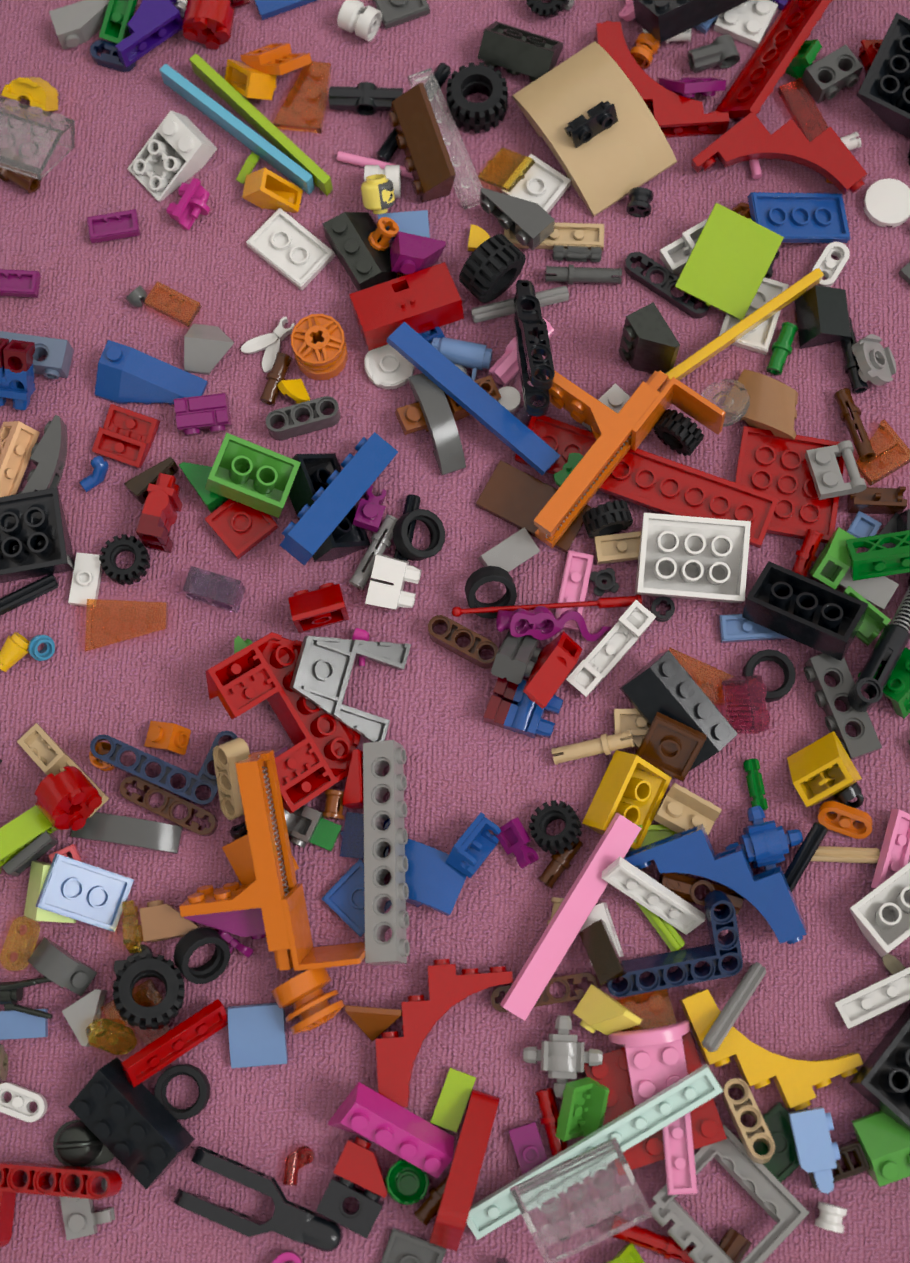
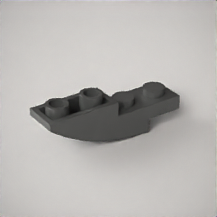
M55 415L53 420L46 424L42 439L32 448L30 459L37 467L31 470L25 488L18 494L58 488L66 463L68 445L67 427L60 416Z

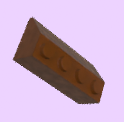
M423 82L418 83L392 101L388 118L391 127L396 128L398 134L396 135L397 145L405 153L404 163L408 173H412L414 179L412 181L413 190L416 195L420 196L423 203L450 195L456 173Z

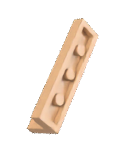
M20 421L3 422L0 429V497L16 495L30 460L32 448L40 432Z

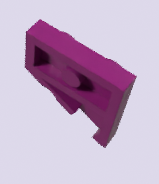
M682 77L681 80L659 78L661 86L670 91L678 92L686 98L695 97V93L700 92L703 96H714L716 91L726 90V80L714 77Z

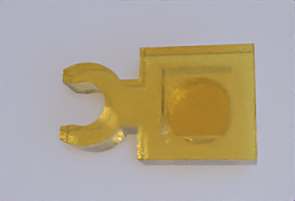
M134 900L125 901L122 903L124 918H122L123 942L129 953L133 954L141 952V942H143L142 925L138 924V907L134 906Z

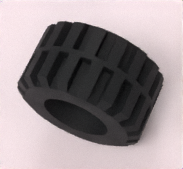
M474 62L469 63L468 67L462 65L459 67V72L454 71L451 74L452 79H448L446 88L447 113H449L451 121H455L458 128L463 126L466 132L475 130V133H480V130L483 129L487 132L490 131L491 126L497 127L499 121H503L507 112L508 87L506 79L502 78V73L499 70L494 71V66L492 65L486 67L485 63L479 62V65H474ZM473 93H481L488 97L486 101L480 103H473L465 98Z
M497 234L483 242L470 255L461 270L459 282L481 303H488L502 295L514 283L523 269L526 261L525 255L503 234Z
M147 953L146 957L142 958L138 955L134 957V961H127L122 971L119 969L116 974L117 979L113 983L115 1007L120 1017L128 1021L132 1027L138 1026L141 1030H146V1028L152 1027V1030L158 1029V1026L169 1024L170 1019H175L178 1015V1011L184 1003L185 984L180 969L176 968L174 962L170 959L167 961L164 959V956L159 954L158 957H153L152 953ZM147 977L161 980L166 987L165 998L159 1004L152 1007L141 1006L132 997V989L135 984Z

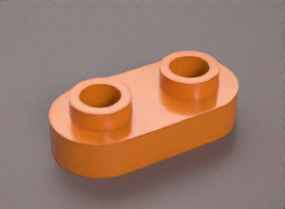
M836 801L824 802L819 807L818 821L829 830L855 839L866 838L872 832V818L862 810Z

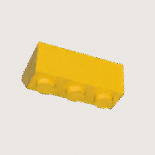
M615 750L582 824L603 835L615 814L618 813L634 824L643 826L636 837V843L633 842L630 847L638 849L645 839L648 828L655 817L672 777L637 755Z

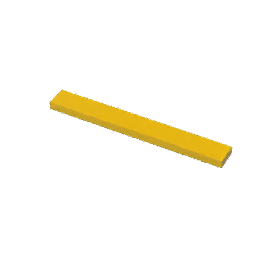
M816 268L665 374L669 376V379L674 377L680 381L799 298L809 289L819 284L824 274L819 268Z

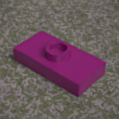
M136 209L87 217L91 243L141 236Z
M0 269V296L38 298L41 274L39 271Z
M535 1121L508 1130L522 1175L548 1160Z

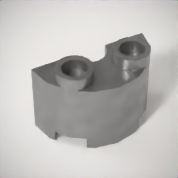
M303 805L293 813H289L284 809L288 836L292 837L290 842L305 848L306 844H309L323 814L306 805Z

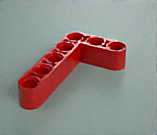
M474 1089L472 1091L429 1243L457 1252L467 1223L500 1097Z
M14 1161L0 1162V1248L6 1246L12 1236L16 1193L102 1199L119 1193L122 1187L120 1174L112 1169ZM24 1172L27 1174V1183L23 1180ZM50 1174H52L54 1178L53 1186H51L49 1182ZM76 1176H78L80 1179L79 1188H77L75 1184ZM103 1178L107 1182V1188L105 1191L103 1190L101 1185Z

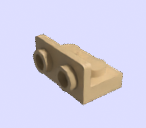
M673 783L653 820L676 833L703 824L707 835H709L722 810L710 801Z

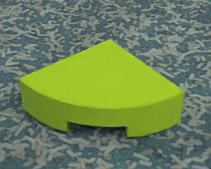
M254 152L249 155L236 178L237 181L242 184L245 183L246 175L250 174L260 159L259 155Z

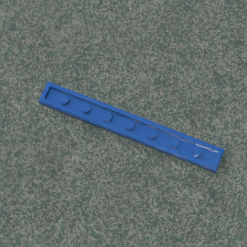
M403 322L387 338L386 342L539 474L543 476L560 458V454L407 323Z

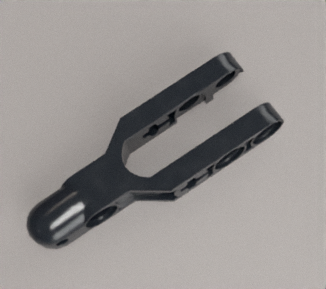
M518 280L514 298V324L517 339L518 367L526 412L532 416L539 417L545 415L548 411L550 402L548 389L553 385L555 371L547 325L542 318L540 302L536 298L534 285L529 280ZM540 400L544 405L536 407L531 404V401Z
M196 1147L191 1159L192 1162L272 1197L275 1206L274 1214L269 1221L262 1222L233 1208L225 1209L209 1202L208 1197H198L183 1191L180 1187L173 1201L176 1205L247 1237L274 1231L324 1252L333 1251L339 1246L342 1240V1230L339 1224L287 1200L275 1178L207 1148Z

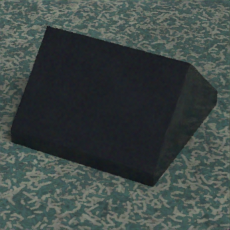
M815 285L794 300L800 349L852 339L846 290Z

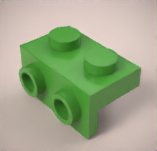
M589 1077L566 1083L563 1091L561 1111L558 1117L556 1137L562 1141H567L580 1136L586 1137L601 1128L609 1089Z

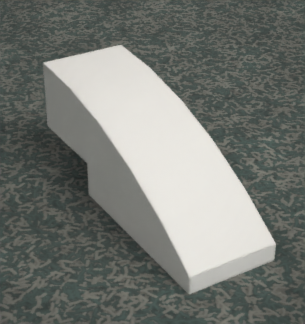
M707 219L683 232L682 238L660 249V259L667 270L675 275L682 272Z

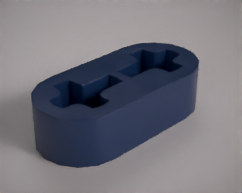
M98 40L90 46L92 59L99 66L121 72H129L136 66V61L127 68L122 64L115 47L116 43Z

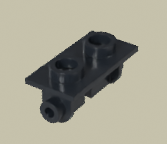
M601 101L598 105L587 111V115L590 117L588 120L582 114L567 123L568 126L564 129L569 137L572 136L575 148L590 141L594 136L618 122L613 103Z

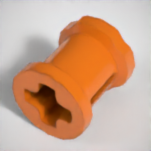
M381 217L377 222L376 230L368 236L370 245L378 251L387 250L390 245L389 241L399 231L397 223L391 218Z

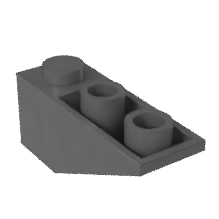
M485 188L480 190V205L482 209L488 214L492 213L505 230L509 229L515 234L517 241L521 245H527L533 251L554 232L555 219L537 203Z

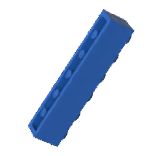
M375 432L369 439L365 437L361 439L354 448L358 452L354 456L349 453L340 464L343 467L342 471L339 473L335 470L326 481L329 486L326 489L320 487L311 498L315 501L310 507L306 504L297 515L300 520L296 524L291 521L281 533L285 538L280 543V546L304 566L397 455L398 451Z

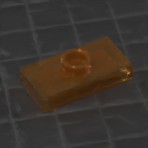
M158 281L144 301L150 308L188 327L202 307L196 300Z

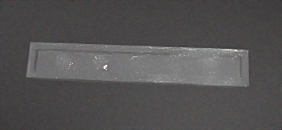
M429 68L409 75L408 81L411 88L418 83L423 82L456 173L453 186L463 209L479 205L480 190L483 187L432 69Z

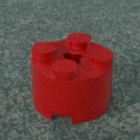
M187 0L182 25L185 39L205 44L211 50H217L220 45L227 43L231 37L235 9H232L230 6L231 1Z
M65 766V771L55 776L50 773L40 782L35 790V795L37 796L35 804L57 829L67 830L71 828L73 831H77L84 827L86 819L102 804V797L75 766Z

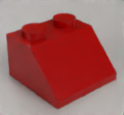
M326 583L319 586L318 590L310 592L309 590H300L295 592L294 596L288 598L292 620L298 633L350 620L340 584Z

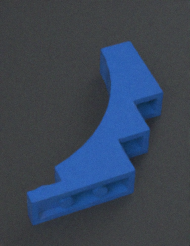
M703 824L627 852L624 857L626 861L638 869L651 865V860L654 859L659 873L697 875L731 888L748 900L763 915L773 929L780 944L784 942L794 944L801 941L804 935H807L806 926L781 866L754 875L742 845L715 854Z

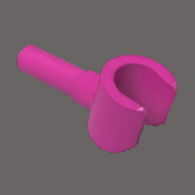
M356 628L352 640L369 641L370 635L366 630ZM359 656L358 666H365V658Z

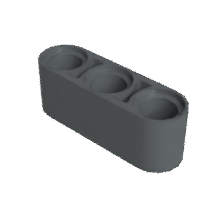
M325 396L277 409L267 415L266 426L271 437L278 441L333 427L341 418L339 405L333 397ZM327 408L334 410L330 415L322 414ZM302 415L309 416V419L305 422L298 421V418ZM277 422L285 423L280 429L273 428V425Z

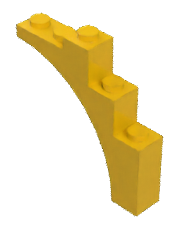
M704 989L679 1000L687 1020L690 1021L691 1030L706 1064L711 1065L714 1063L715 1068L731 1062L729 1057L733 1055L743 1081L748 1086L754 1085L755 1089L762 1088L771 1083L769 1078L772 1077L785 1107L790 1109L794 1107L795 1111L810 1106L809 1100L816 1098L812 1086L815 1085L816 1089L825 1087L832 1083L830 1078L841 1074L842 1078L848 1077L858 1072L856 1067L863 1065L859 1053H849L833 1059L815 1061L790 1059L771 1053L751 1042L733 1026L718 1050L709 1052L702 1046V1041L721 1013L709 990Z

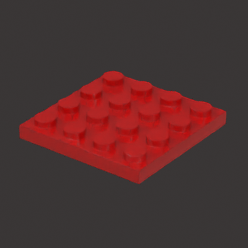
M748 426L743 427L734 482L779 498L766 533L804 539L807 529L810 528L823 533L824 536L821 539V543H828L835 532L839 496L819 500L805 454L806 450L838 445L840 442L796 435L793 440L774 436L770 430ZM842 456L836 457L841 475H843L844 460Z
M690 1031L682 1036L688 1075L702 1067ZM625 1047L603 1054V1064L599 1066H589V1063H584L586 1077L595 1080L609 1089L602 1127L637 1106L633 1103ZM713 1098L690 1111L694 1150L727 1139ZM662 1129L614 1157L613 1161L617 1173L621 1174L664 1160Z

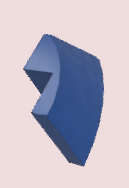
M408 839L407 844H405V855L408 859L405 883H407L409 889V897L406 902L416 907L425 905L446 916L451 915L467 876L446 862L449 854Z

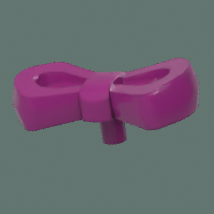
M218 930L217 933L230 944V954L235 948L247 958H250L253 954V949L232 938L228 932Z

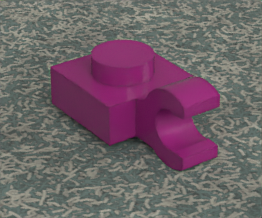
M518 817L500 827L501 832L499 835H496L507 855L514 853L517 863L522 869L539 860L536 851L526 845L531 839Z

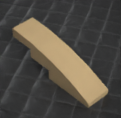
M37 723L17 741L46 775L52 773L55 776L65 771V766H75L87 777L102 797V804L94 810L89 818L109 800V797Z

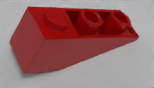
M563 631L542 648L523 692L527 694L532 702H535L542 709L545 708L576 665L583 649Z

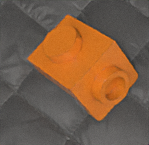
M150 721L144 747L185 755L191 730L175 723Z

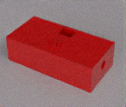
M445 262L349 294L355 318L369 351L388 345L386 342L387 338L403 322L407 323L417 333H423L435 329V327H441L464 319L462 300Z

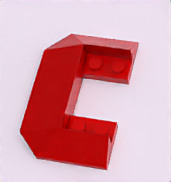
M271 632L206 670L205 673L209 700L218 696L231 719L238 717L265 699L269 702L294 744L275 757L283 808L289 813H293L348 776L352 752L359 745L360 734L289 688L303 642L289 640L281 637L282 635Z

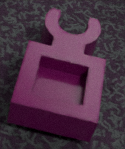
M371 485L366 491V500L360 499L352 525L377 533L386 507L380 505L385 500L386 490L383 489L380 496H374L372 494L373 486Z

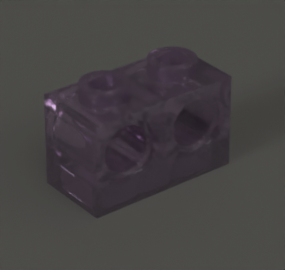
M191 566L182 591L188 599L237 613L246 588L240 580Z

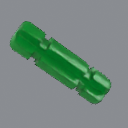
M745 760L743 765L745 772L748 773L746 780L749 795L753 799L751 805L752 807L760 806L765 811L768 809L766 798H764L765 790L762 774L758 771L760 769L759 760Z

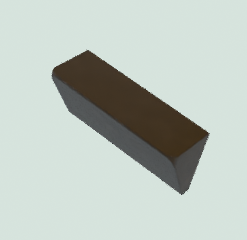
M602 919L579 932L600 985L627 974L608 928Z

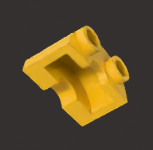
M19 77L6 84L1 93L2 96L15 101H21L22 98L29 100L30 106L43 111L58 110V92L42 78Z

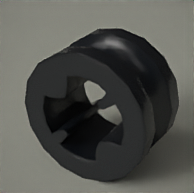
M665 596L656 598L650 608V612L656 616L655 620L658 622L670 620L675 611L674 602ZM660 603L666 604L665 608L669 607L665 615H660V611H656Z

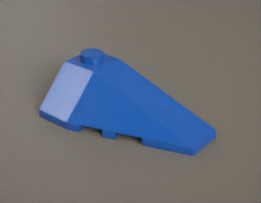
M108 340L98 362L95 396L117 404L142 403L143 405H151V403H168V405H174V399L203 396L208 381L132 347Z

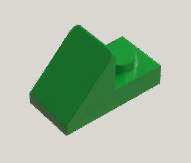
M109 0L99 37L116 44L129 37L131 34L127 23L134 15L138 0Z
M805 40L785 73L797 80H802L805 68L812 65L816 55L822 48L819 40Z

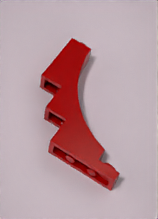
M605 21L596 23L595 41L612 57L631 81L666 138L719 135L727 132L729 112L712 111L704 114L702 101L686 98L664 88L643 71L626 45L621 22Z
M753 111L695 156L691 163V166L698 173L702 169L704 171L710 169L717 162L716 158L720 160L725 168L753 159L791 161L815 170L826 177L843 195L849 191L852 194L858 191L865 184L863 180L867 176V172L831 126L809 142L792 119L773 134H770Z

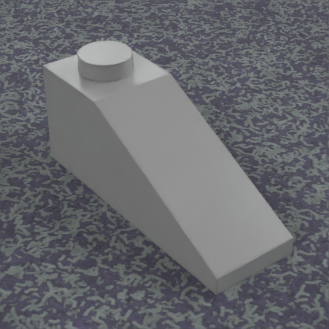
M83 0L49 11L63 50L74 48L79 44L87 42L101 29L109 0Z

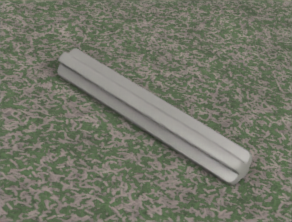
M566 286L536 292V298L540 302V307L567 301L569 299V292ZM514 298L472 308L471 315L473 321L477 323L514 314Z
M756 962L750 966L703 1039L702 1046L709 1052L718 1050L765 976L766 968L761 963Z

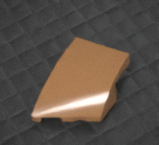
M744 369L722 407V410L725 411V417L744 420L750 427L770 430L777 437L793 440L796 437L794 421L797 419V391L769 376Z

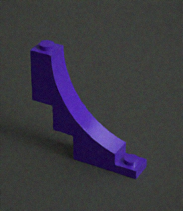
M142 0L135 15L127 23L131 35L115 45L120 61L126 68L183 29L180 11L174 6L177 0Z

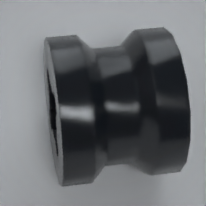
M643 187L632 188L629 191L628 198L630 203L627 204V213L639 218L649 216L652 210L650 203L653 201V192Z

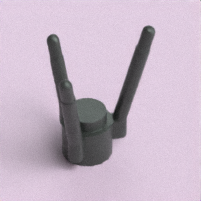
M40 977L24 981L0 982V1005L4 1004L5 1011H18L51 1019L52 1014L20 1006L16 1003L22 1000L24 987L52 981L47 977Z

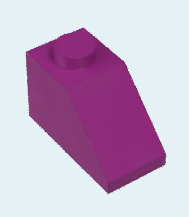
M398 231L390 247L392 271L411 274L429 268L439 260L446 246V241Z

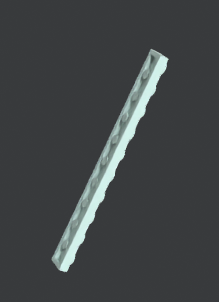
M703 1065L472 1205L467 1219L469 1228L477 1240L719 1095L723 1092L722 1087L708 1065Z

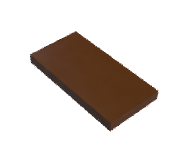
M500 460L479 496L476 506L519 529L525 527L527 532L535 537L538 527L534 525V519L558 489ZM586 505L554 545L555 548L568 553L584 524L582 516L585 515L586 511H590L592 507Z

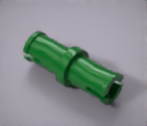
M790 322L782 323L778 339L771 348L773 352L766 367L768 373L773 375L782 374L787 356L791 355L793 350L791 345L798 330L795 324Z

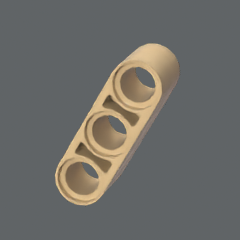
M242 738L233 739L213 749L220 806L224 816L229 820L244 815L235 765L238 761L246 760L250 754L249 747Z
M739 1078L730 1079L723 1089V1102L750 1159L758 1164L767 1163L775 1151L774 1140L747 1083ZM734 1087L739 1088L743 1092L744 1097L741 1100H733L730 1098L728 1090ZM746 1114L753 1116L756 1120V1125L751 1128L745 1127L741 1123V1116ZM759 1141L765 1143L768 1146L769 1153L763 1156L758 1155L753 1149V1144Z

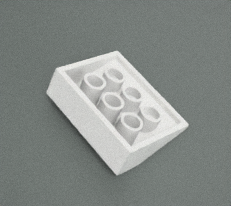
M643 513L635 595L665 596L729 603L744 602L751 521Z

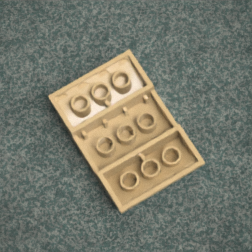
M596 41L512 95L538 136H542L567 173V178L571 180L572 186L593 217L627 196L632 188L642 186L677 163L666 137L646 103L622 69ZM601 101L613 103L618 122L594 136L590 141L575 148L572 136L569 137L564 129L568 126L567 123L582 114L588 120L590 117L587 115V111L598 105Z

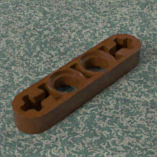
M130 776L121 782L120 793L125 799L198 835L210 836L216 831L218 826L217 819L210 812L138 777ZM138 782L136 787L146 792L143 803L140 802L143 798L141 795L132 793L129 796L130 791L127 789L129 784L134 785ZM155 793H161L164 797V803L159 808H153L150 805V798ZM185 805L187 807L188 814L184 819L178 820L174 817L173 812L176 806ZM194 815L202 820L209 817L208 822L211 823V827L204 828L201 831L200 824L194 821L191 822V826L187 824Z
M578 973L551 978L534 1007L582 999L585 995L583 989L574 990L576 996L570 997V985L567 979H573L572 985L581 983L582 977H586V980L588 982L592 981L593 985L597 988L598 982L590 973ZM554 982L564 984L566 993L562 998H554L551 995L550 986ZM511 985L502 986L493 991L491 1004L495 1010L509 1012L502 1008L500 1003H496L495 998L499 997L500 991H504L506 995Z

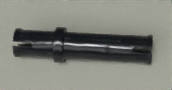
M849 317L852 339L843 340L840 343L846 363L844 370L849 375L852 393L859 394L867 391L869 386L867 382L860 378L858 373L859 366L852 352V345L857 343L852 326V319Z

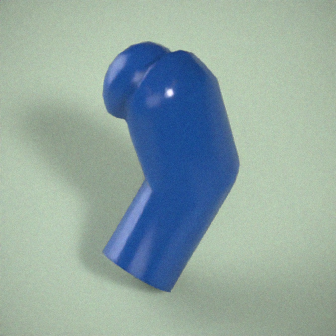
M96 456L91 460V465L94 468L92 474L79 482L86 493L103 482L106 477L109 465L102 456Z

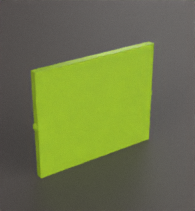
M715 203L674 287L705 302L707 306H713L742 321L784 237L753 222L751 218H746Z

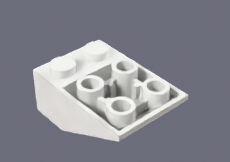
M170 110L127 169L161 202L180 187L182 183H185L201 170L217 150V147L185 115Z

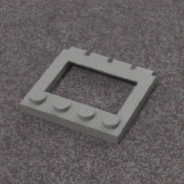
M723 1125L727 1139L704 1146L694 1155L696 1175L714 1157L777 1223L740 1262L763 1263L809 1212L763 1164L755 1163L750 1159L744 1145ZM667 1184L652 1198L655 1205L648 1211L649 1214L662 1228L669 1220L674 1223L667 1233L683 1250L692 1242L695 1248L688 1255L695 1263H734L674 1199L678 1195H668Z

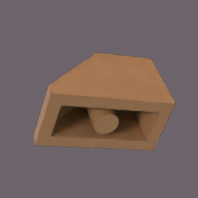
M163 900L147 902V907L139 909L143 941L147 943L180 938L189 931L202 928L194 921L181 917L179 910L172 905L164 904Z

